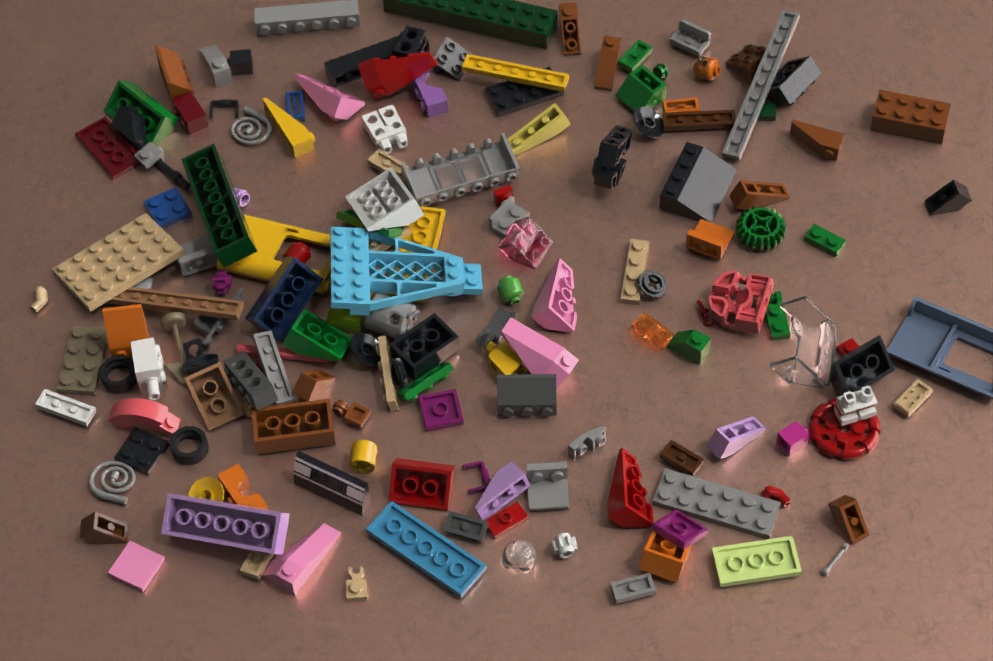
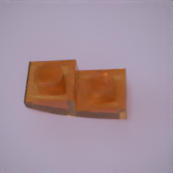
M645 312L631 326L644 339L648 338L660 350L675 336L669 329Z

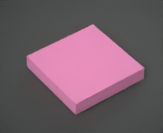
M129 541L108 571V575L144 592L165 561V558L156 552Z

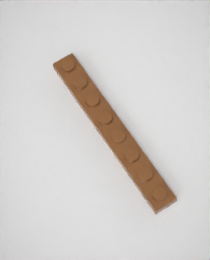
M131 287L106 302L107 304L123 306L141 304L142 308L232 320H238L245 307L244 302L239 300Z

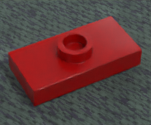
M515 502L485 521L489 522L487 530L494 539H497L529 520V516L520 504Z

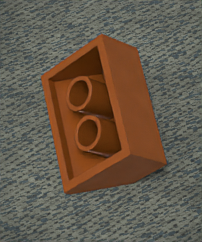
M155 46L160 72L173 107V99L189 92L195 94L192 84H188L190 82L189 74L184 72V69H186L183 59L180 60L178 53Z

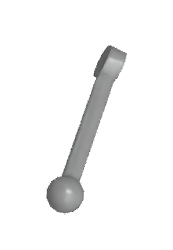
M844 543L841 550L828 566L821 570L824 576L829 574V570L844 551L848 549L849 544Z

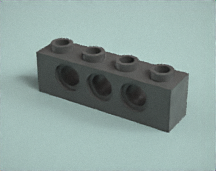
M244 351L223 360L227 378L231 379L233 386L238 388L241 396H245L249 406L253 405L258 411L278 401L272 383Z

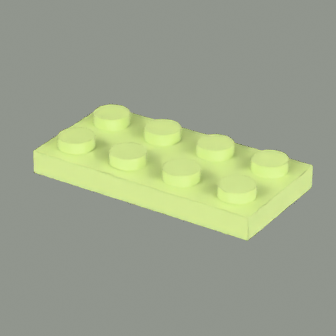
M793 536L713 547L711 551L720 587L801 576L802 573Z

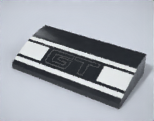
M297 452L294 463V484L362 516L371 504L367 482L303 452Z

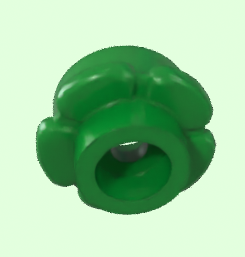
M658 63L653 68V74L660 80H665L668 77L669 69L666 65Z

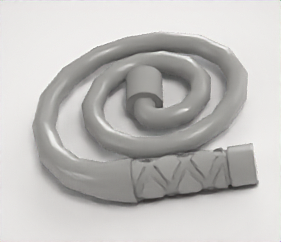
M245 106L243 113L255 118L242 117L235 120L230 128L231 136L236 141L246 145L264 142L272 132V122L265 114ZM258 120L267 125L266 134L262 138L246 141L258 137L262 132V125ZM243 121H251L257 124L258 126L257 132L253 135H250L253 132V124L249 122L241 123L237 127L236 131L239 137L235 134L234 128L238 123ZM244 126H248V127L244 130V132H243L244 134H242L241 128L244 127Z
M107 461L99 464L92 470L89 475L88 485L90 491L99 499L126 505L128 497L112 493H121L130 489L136 481V474L132 467L124 462ZM108 465H117L105 469L100 476L101 486L108 492L105 493V491L96 488L94 476L97 471ZM118 466H122L130 472L131 481L123 488L114 489L105 484V476L111 471L109 479L113 486L121 487L127 482L128 473ZM119 472H121L124 478L121 482H116L120 475Z

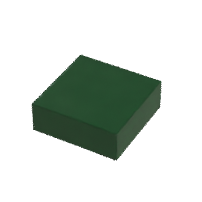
M764 103L757 120L776 121V103Z

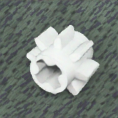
M569 533L558 534L555 537V541H552L554 554H559L560 558H569L574 555V550L578 549L575 536L570 537Z

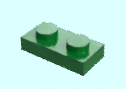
M638 39L618 60V66L629 72L634 71L653 52V47Z
M813 224L804 236V241L835 257L846 245L845 239L816 224Z

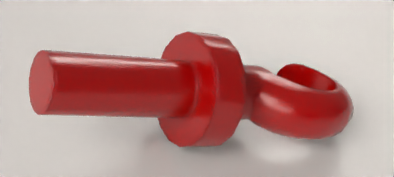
M697 300L696 303L701 310L700 315L704 316V324L712 326L715 322L714 320L712 323L706 322V319L709 318V310L705 309L701 300Z

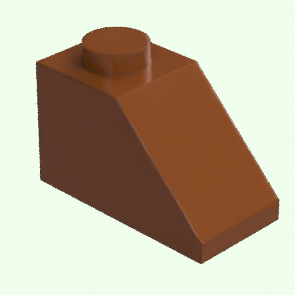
M322 369L301 372L293 394L297 395L298 399L303 402L318 400L335 381L336 377Z
M843 495L828 503L835 523L851 544L870 535L856 498Z

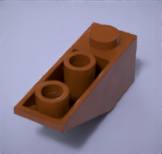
M577 2L559 3V22L564 55L581 54Z

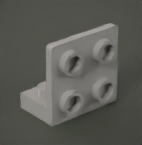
M208 236L179 244L185 251V255L177 259L183 277L217 266L218 259Z
M567 461L526 464L527 479L531 485L528 487L529 510L568 509Z

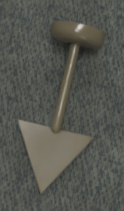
M173 312L164 315L160 319V325L164 330L174 332L180 362L164 364V366L187 388L184 378L188 374L184 373L182 365L186 361L178 329L185 326L187 320L184 313Z

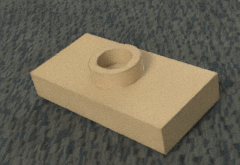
M917 378L893 403V407L909 418L933 393V389Z

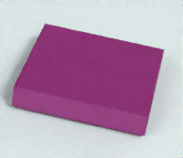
M456 389L418 396L425 432L464 425Z
M677 509L653 523L651 527L652 531L682 550L705 537L708 533L706 527Z

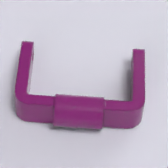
M482 461L462 465V470L464 471L481 467L480 472L483 483H485V486L468 489L469 495L484 492L491 481L488 469H485L484 462Z

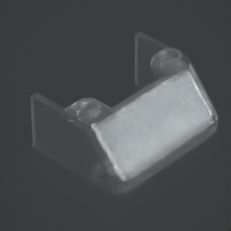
M807 296L781 303L780 307L791 317L790 331L798 337L796 353L794 357L770 363V367L790 384L815 388L829 386L831 383L829 379L830 371L834 362L838 336L835 323Z

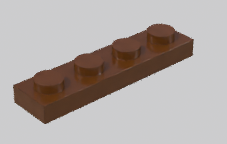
M734 110L669 112L662 115L664 131L733 128L736 121Z

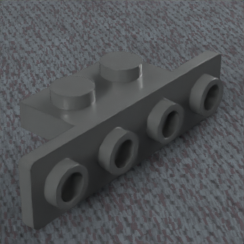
M240 288L233 300L242 301L244 297L241 295L244 289ZM199 315L192 326L207 335L202 342L203 350L205 347L209 349L215 340L212 338L214 334H219L223 329L224 324L222 323L225 320L224 318Z

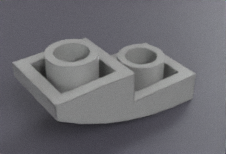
M604 426L597 427L577 437L568 445V456L575 460L579 455H583L587 448L594 451L598 446L601 447L606 441V428Z

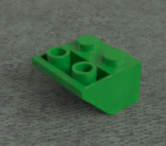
M641 65L629 73L616 93V98L633 112L639 107H649L652 109L666 99L667 84Z

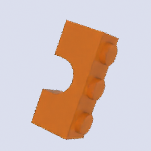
M239 464L217 475L219 482L223 486L224 493L228 496V503L269 510L258 492L251 496L241 495L250 488L247 475Z

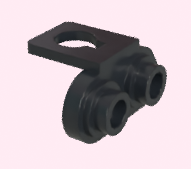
M200 338L183 343L186 363L182 365V369L188 376L219 362L217 354L204 355ZM194 344L198 346L197 356L195 357L189 353V348Z

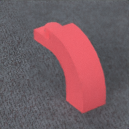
M127 398L113 404L107 421L123 430L134 424L147 425L171 437L178 430L181 419L167 412L169 407L147 399Z

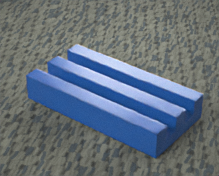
M303 91L285 92L286 113L297 121L305 122ZM297 95H300V115L297 112ZM290 96H293L294 115L290 114Z

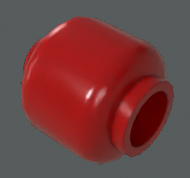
M300 241L298 243L294 242L288 247L283 256L284 259L286 256L295 257L306 265L311 258V249Z

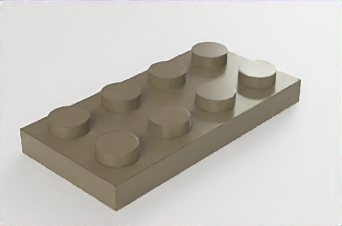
M71 326L56 387L57 393L96 396L100 378L99 370L103 364L108 343L106 328Z

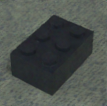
M435 313L389 344L391 358L399 357L403 362L406 373L414 381L460 350L459 336Z

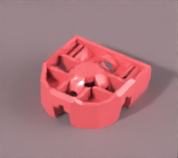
M733 270L722 273L713 282L712 292L708 298L713 319L723 328L759 334L774 287L772 277L749 273V277L746 279L744 276H740L739 271ZM739 284L746 285V289H743V291L740 290V288H738ZM737 294L738 298L734 300L730 298L733 295ZM753 297H758L756 309L751 308ZM730 313L736 315V323L730 324L727 322Z

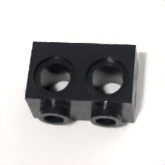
M406 25L404 31L399 35L397 44L393 45L392 54L396 55V58L406 57L407 54L421 53L427 44L426 31Z

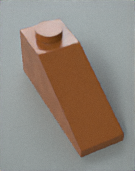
M604 36L595 89L612 91L618 68V60L621 55L622 38Z
M793 119L791 122L790 134L818 156L837 161L843 147L844 133Z
M743 180L738 182L729 195L735 208L744 210L746 208L751 210L753 205L759 208L760 205L763 207L790 198L782 183Z

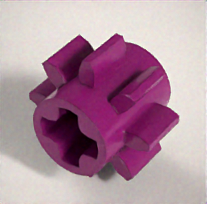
M227 271L216 272L217 276H212V289L217 290L218 294H227L228 289H232V275H227Z

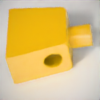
M492 341L486 345L485 351L489 353L488 366L496 376L520 375L527 370V367L524 368L521 364L522 360L518 354L512 351L506 341H503L499 346Z

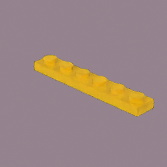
M471 54L466 55L462 65L463 72L565 92L569 81V74Z

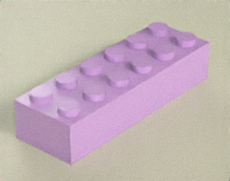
M168 493L161 534L271 554H283L290 513Z

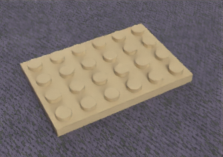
M145 213L60 263L52 270L54 275L91 312L179 257L185 255V251Z

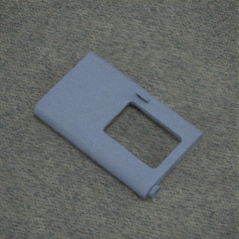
M915 296L905 320L889 347L886 348L888 354L993 400V383L983 381L943 362L956 340L963 341L993 354V329Z

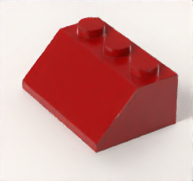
M396 458L392 463L389 502L393 501L398 504L448 510L454 484L455 466Z

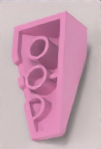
M294 74V78L318 107L329 115L328 118L332 120H347L365 105L364 101L350 94L341 93L338 89L326 86L318 80L305 75Z
M560 258L556 261L535 303L532 318L544 329L573 332L577 320V313L573 312V305L576 304L575 298L572 297V289L574 288L573 270Z
M511 317L500 331V334L512 351L516 352L522 360L521 364L524 368L527 367L531 374H556V389L567 378L578 362V359L565 348Z
M323 523L284 551L283 554L273 559L261 577L295 596L339 538L341 532Z

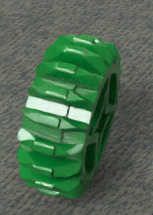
M753 205L751 210L746 208L745 212H741L740 217L736 221L735 230L737 238L740 239L741 244L745 243L746 248L751 246L753 251L755 248H758L760 252L764 248L769 251L770 247L775 249L777 244L780 245L785 237L786 224L784 218H782L781 213H776L775 209L770 210L769 206L762 208L760 205L759 208H756Z

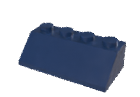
M286 256L245 319L263 332L272 330L274 338L282 342L323 281V278L297 258Z

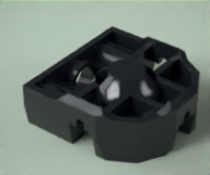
M616 125L600 142L598 157L594 159L592 167L595 186L614 190L615 185L620 183L627 160L622 159L621 155H625L629 151L633 130Z

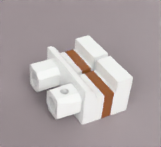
M865 386L859 391H849L844 393L843 396L837 397L834 412L841 426L857 422L858 419L864 420L876 416L877 411L874 406L878 402L871 387Z

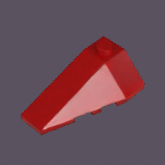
M430 52L407 54L406 57L396 58V55L390 56V59L380 60L379 57L358 63V68L366 90L375 100L393 94L437 65V61Z
M623 448L619 449L607 501L608 518L622 528L652 527L654 523L653 509L651 504H647L645 496L648 493L646 488H643L640 483L642 475L637 459Z

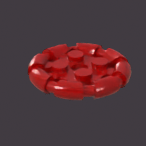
M836 398L828 400L826 404L821 403L813 411L810 417L809 434L812 441L817 443V448L833 458L834 456L841 457L842 460L857 459L862 457V454L871 452L879 441L878 434L881 433V427L877 415L867 418L864 422L858 419L857 422L841 426L834 412ZM832 410L833 414L830 415L828 411ZM847 427L850 431L842 432L839 428ZM837 445L845 446L844 450L837 449Z

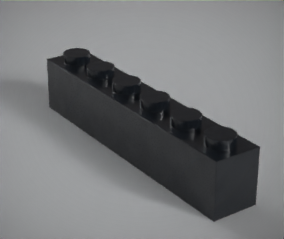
M399 36L324 62L325 74L332 87L336 88L361 79L362 76L358 63L379 57L380 60L394 56L392 48L394 44H397ZM428 39L423 49L424 52H430Z

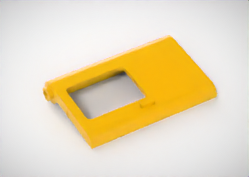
M244 214L257 252L225 268L217 260V269L270 282L282 264L281 261L274 260L285 238H293L330 247V235ZM330 256L322 270L311 269L323 278V281L315 291L317 294L325 295L330 290Z

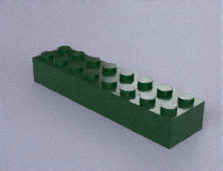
M213 143L182 158L181 160L211 245L223 268L257 252L223 157Z

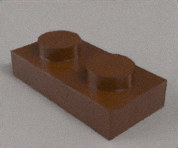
M670 440L660 453L661 459L690 476H694L704 464V458L673 440Z

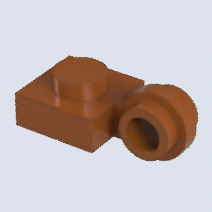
M343 400L335 402L332 409L338 416L345 415L344 421L360 429L371 414L370 409L355 402L349 408L348 404Z

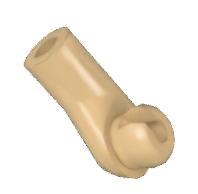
M42 286L34 289L36 301L30 306L34 313H37L48 302L47 290Z

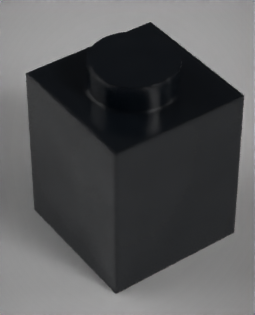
M251 49L230 51V58H227V62L232 71V76L253 74Z

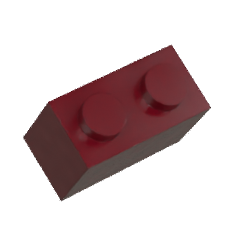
M192 92L172 100V113L179 118L182 129H186L189 134L209 126L207 115Z

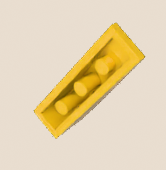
M263 98L265 112L293 156L296 158L314 150L313 142H315L313 133L308 132L303 124L269 99Z

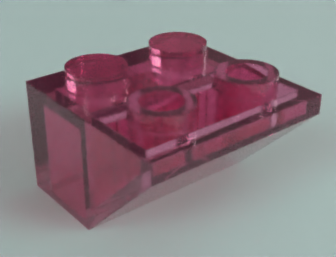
M526 217L513 223L498 248L510 260L536 269L553 241L530 217Z

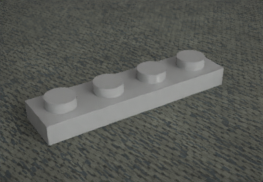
M272 330L253 334L252 339L264 375L272 383L278 398L274 405L294 402L295 398Z

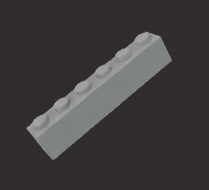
M358 0L254 8L257 35L360 26Z

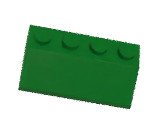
M118 80L104 109V112L114 119L120 106L128 107V105L137 108V112L144 119L147 137L145 145L151 142L156 146L172 133L179 119L136 84L129 81Z

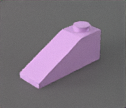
M752 416L717 428L706 447L712 451L713 455L722 459L739 451L763 434L766 428Z
M512 461L495 473L475 506L481 520H487L531 486L525 473Z

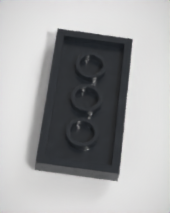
M549 66V67H546V68H543V69H545V70H550V71H552L551 68H550V66ZM505 81L485 88V94L498 118L564 96L562 91L512 81Z

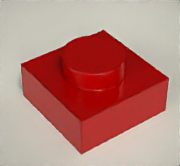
M511 185L493 190L496 207H499L504 200L513 196Z
M851 338L836 346V351L843 357L860 346Z

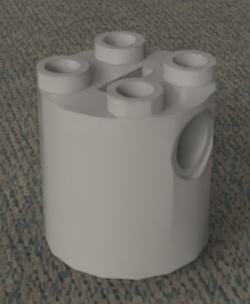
M378 293L372 301L388 298L390 296ZM410 303L373 310L369 312V316L364 315L366 316V328L397 339L413 328L414 322L419 318L420 311L416 309L415 305Z

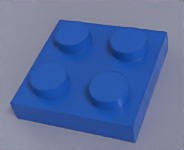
M177 187L143 201L151 218L162 229L193 216L192 211Z

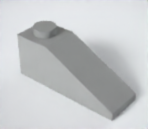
M214 44L199 49L216 88L232 83L230 67L218 46Z

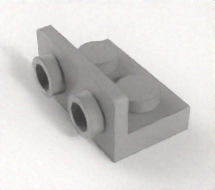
M510 196L501 203L496 212L491 213L489 217V230L508 240L529 217V212L516 205L514 197Z

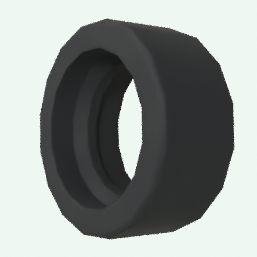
M122 355L112 356L101 365L99 370L103 386L108 391L124 393L136 385L137 378L134 362L129 357ZM123 367L130 370V374L121 381H111L108 379V374L116 368Z
M185 426L179 428L170 438V449L178 463L193 465L202 461L208 453L207 437L198 427ZM195 438L200 440V447L191 453H183L178 450L179 443L185 439Z

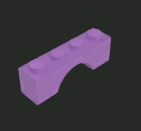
M430 70L409 83L411 87H414L415 97L420 99V107L423 112H426L428 118L448 112V100L442 88L431 87L424 82L430 75Z

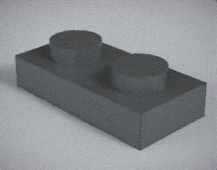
M449 511L444 531L484 542L489 522Z

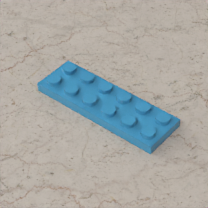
M393 501L366 528L367 534L460 598L466 594L487 570L486 564Z

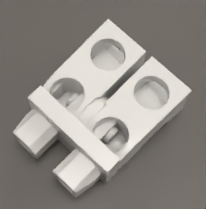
M393 104L378 109V113L373 111L361 116L362 127L370 136L376 150L381 149L389 154L393 151L392 146L396 144L401 149L408 146L406 128L403 126ZM385 112H391L390 115L384 116ZM369 118H374V121H367Z

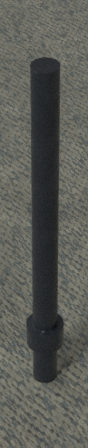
M121 133V135L126 140H128L132 145H134L139 151L145 146L143 144L133 143L131 140H129L126 136H124ZM159 159L155 162L158 167L170 176L173 182L179 183L186 190L191 187L190 183L183 178L180 172L174 171L163 160Z

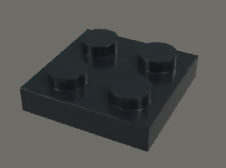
M134 427L115 455V461L126 463L132 469L150 476L169 447V441Z

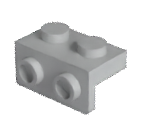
M681 19L679 21V28L671 36L669 43L700 57L710 45L711 32Z

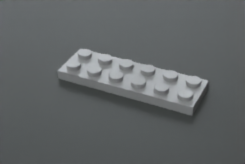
M667 468L663 472L653 499V505L671 511L677 509L685 515L765 539H770L781 507V502Z

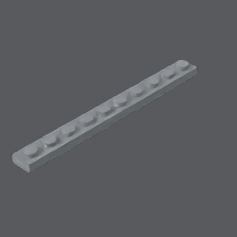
M782 10L723 149V157L740 161L797 26L800 13Z

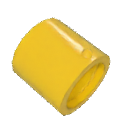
M368 440L354 441L350 445V469L362 474L373 472L376 454H378L376 444Z

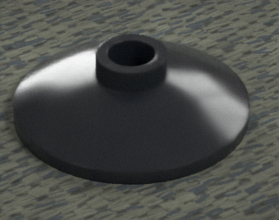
M639 107L635 110L633 115L634 123L643 135L649 138H659L664 133L663 120L657 112L649 107Z
M367 333L355 334L350 340V348L355 358L364 365L378 366V361H381V357L377 355L376 345L379 344L378 340Z

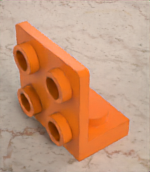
M700 219L695 230L689 229L687 233L686 248L721 260L734 236V231Z

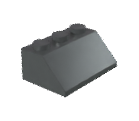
M556 374L497 375L498 416L549 417L557 415Z

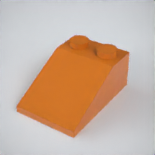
M142 305L103 308L102 312L111 356L122 355L133 358L131 342L150 338Z
M652 531L643 550L639 569L678 583L693 544L682 550Z

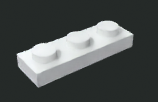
M46 389L43 390L35 403L37 409L84 426L89 425L97 412L96 407Z

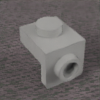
M151 142L134 155L136 160L146 169L159 159L164 162L166 161L163 149Z

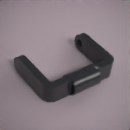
M222 99L210 102V119H213L214 106H236L235 117L239 118L238 100Z

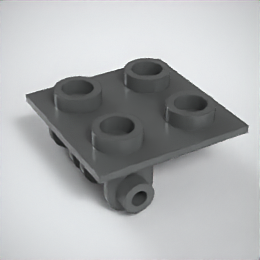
M446 37L434 56L437 65L433 67V70L438 72L443 69L460 81L466 73L462 71L466 55L473 54L449 37Z

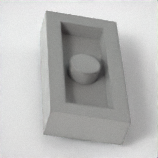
M650 573L610 582V588L616 604L656 594Z

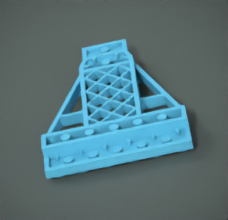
M330 227L331 308L350 309V315L369 316V312L435 296L482 295L481 264H463L462 257L401 238H387L375 231H368L366 228ZM368 239L394 246V252L369 250ZM398 248L408 250L414 253L400 252ZM378 266L381 269L378 271L374 267ZM397 267L400 270L395 271L393 268ZM413 268H416V269L419 270V271H418V272H414L412 269H413ZM435 269L437 272L433 273L430 270ZM388 273L391 276L386 277L384 274ZM406 273V274H407L408 276H410V277L405 278V277L402 276V275H404V274ZM426 275L429 278L424 279L421 276ZM370 292L396 294L393 297L375 301L370 300Z

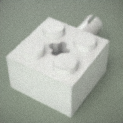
M154 337L132 341L131 349L134 369L141 395L148 393V399L156 401L161 397L159 391L164 390L163 383L167 382L160 346L155 344Z

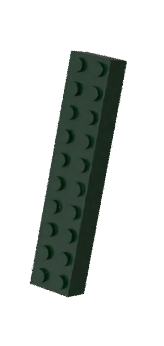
M383 0L385 12L543 49L548 48L558 25V10L515 0Z

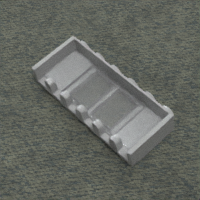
M505 133L501 134L500 142L492 144L491 139L488 138L484 140L483 146L475 148L474 144L470 143L467 145L465 152L458 153L457 149L453 148L450 150L448 157L441 158L439 153H435L430 162L424 163L422 158H418L413 167L408 168L405 161L401 165V173L409 192L417 204L423 207L443 202L454 196L460 197L471 191L477 192L485 187H494L498 184L519 179L520 167Z

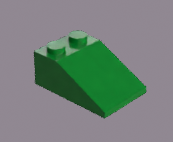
M304 309L282 345L299 355L339 362L350 346L352 337Z

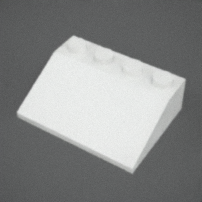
M392 167L345 196L368 231L409 225L418 221L424 215L416 200Z

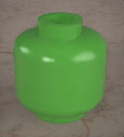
M506 276L499 280L497 291L502 302L510 303L511 305L519 303L521 301L520 298L524 295L519 279Z

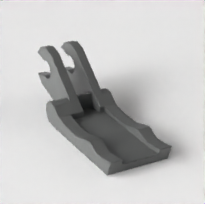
M500 306L488 326L477 336L476 346L479 347L483 343V349L485 350L489 342L495 341L499 343L503 338L500 331L510 317L516 318L517 313H511Z

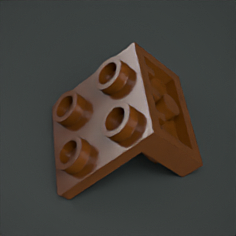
M752 44L746 45L742 51L733 54L726 61V65L743 68L748 82L751 84L767 47Z

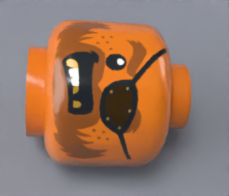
M702 56L695 61L693 71L697 78L713 81L720 75L721 67L717 59Z

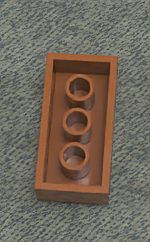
M879 89L870 130L942 144L951 103Z
M330 399L269 406L258 411L255 408L251 409L254 443L257 454L336 444Z

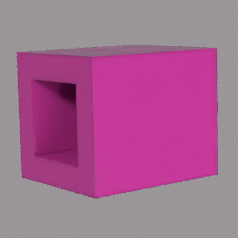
M795 421L778 432L776 443L788 456H791L808 445L809 432L805 426H801Z

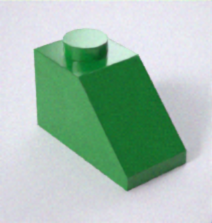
M695 329L679 331L674 335L667 347L701 364L710 352L711 338Z

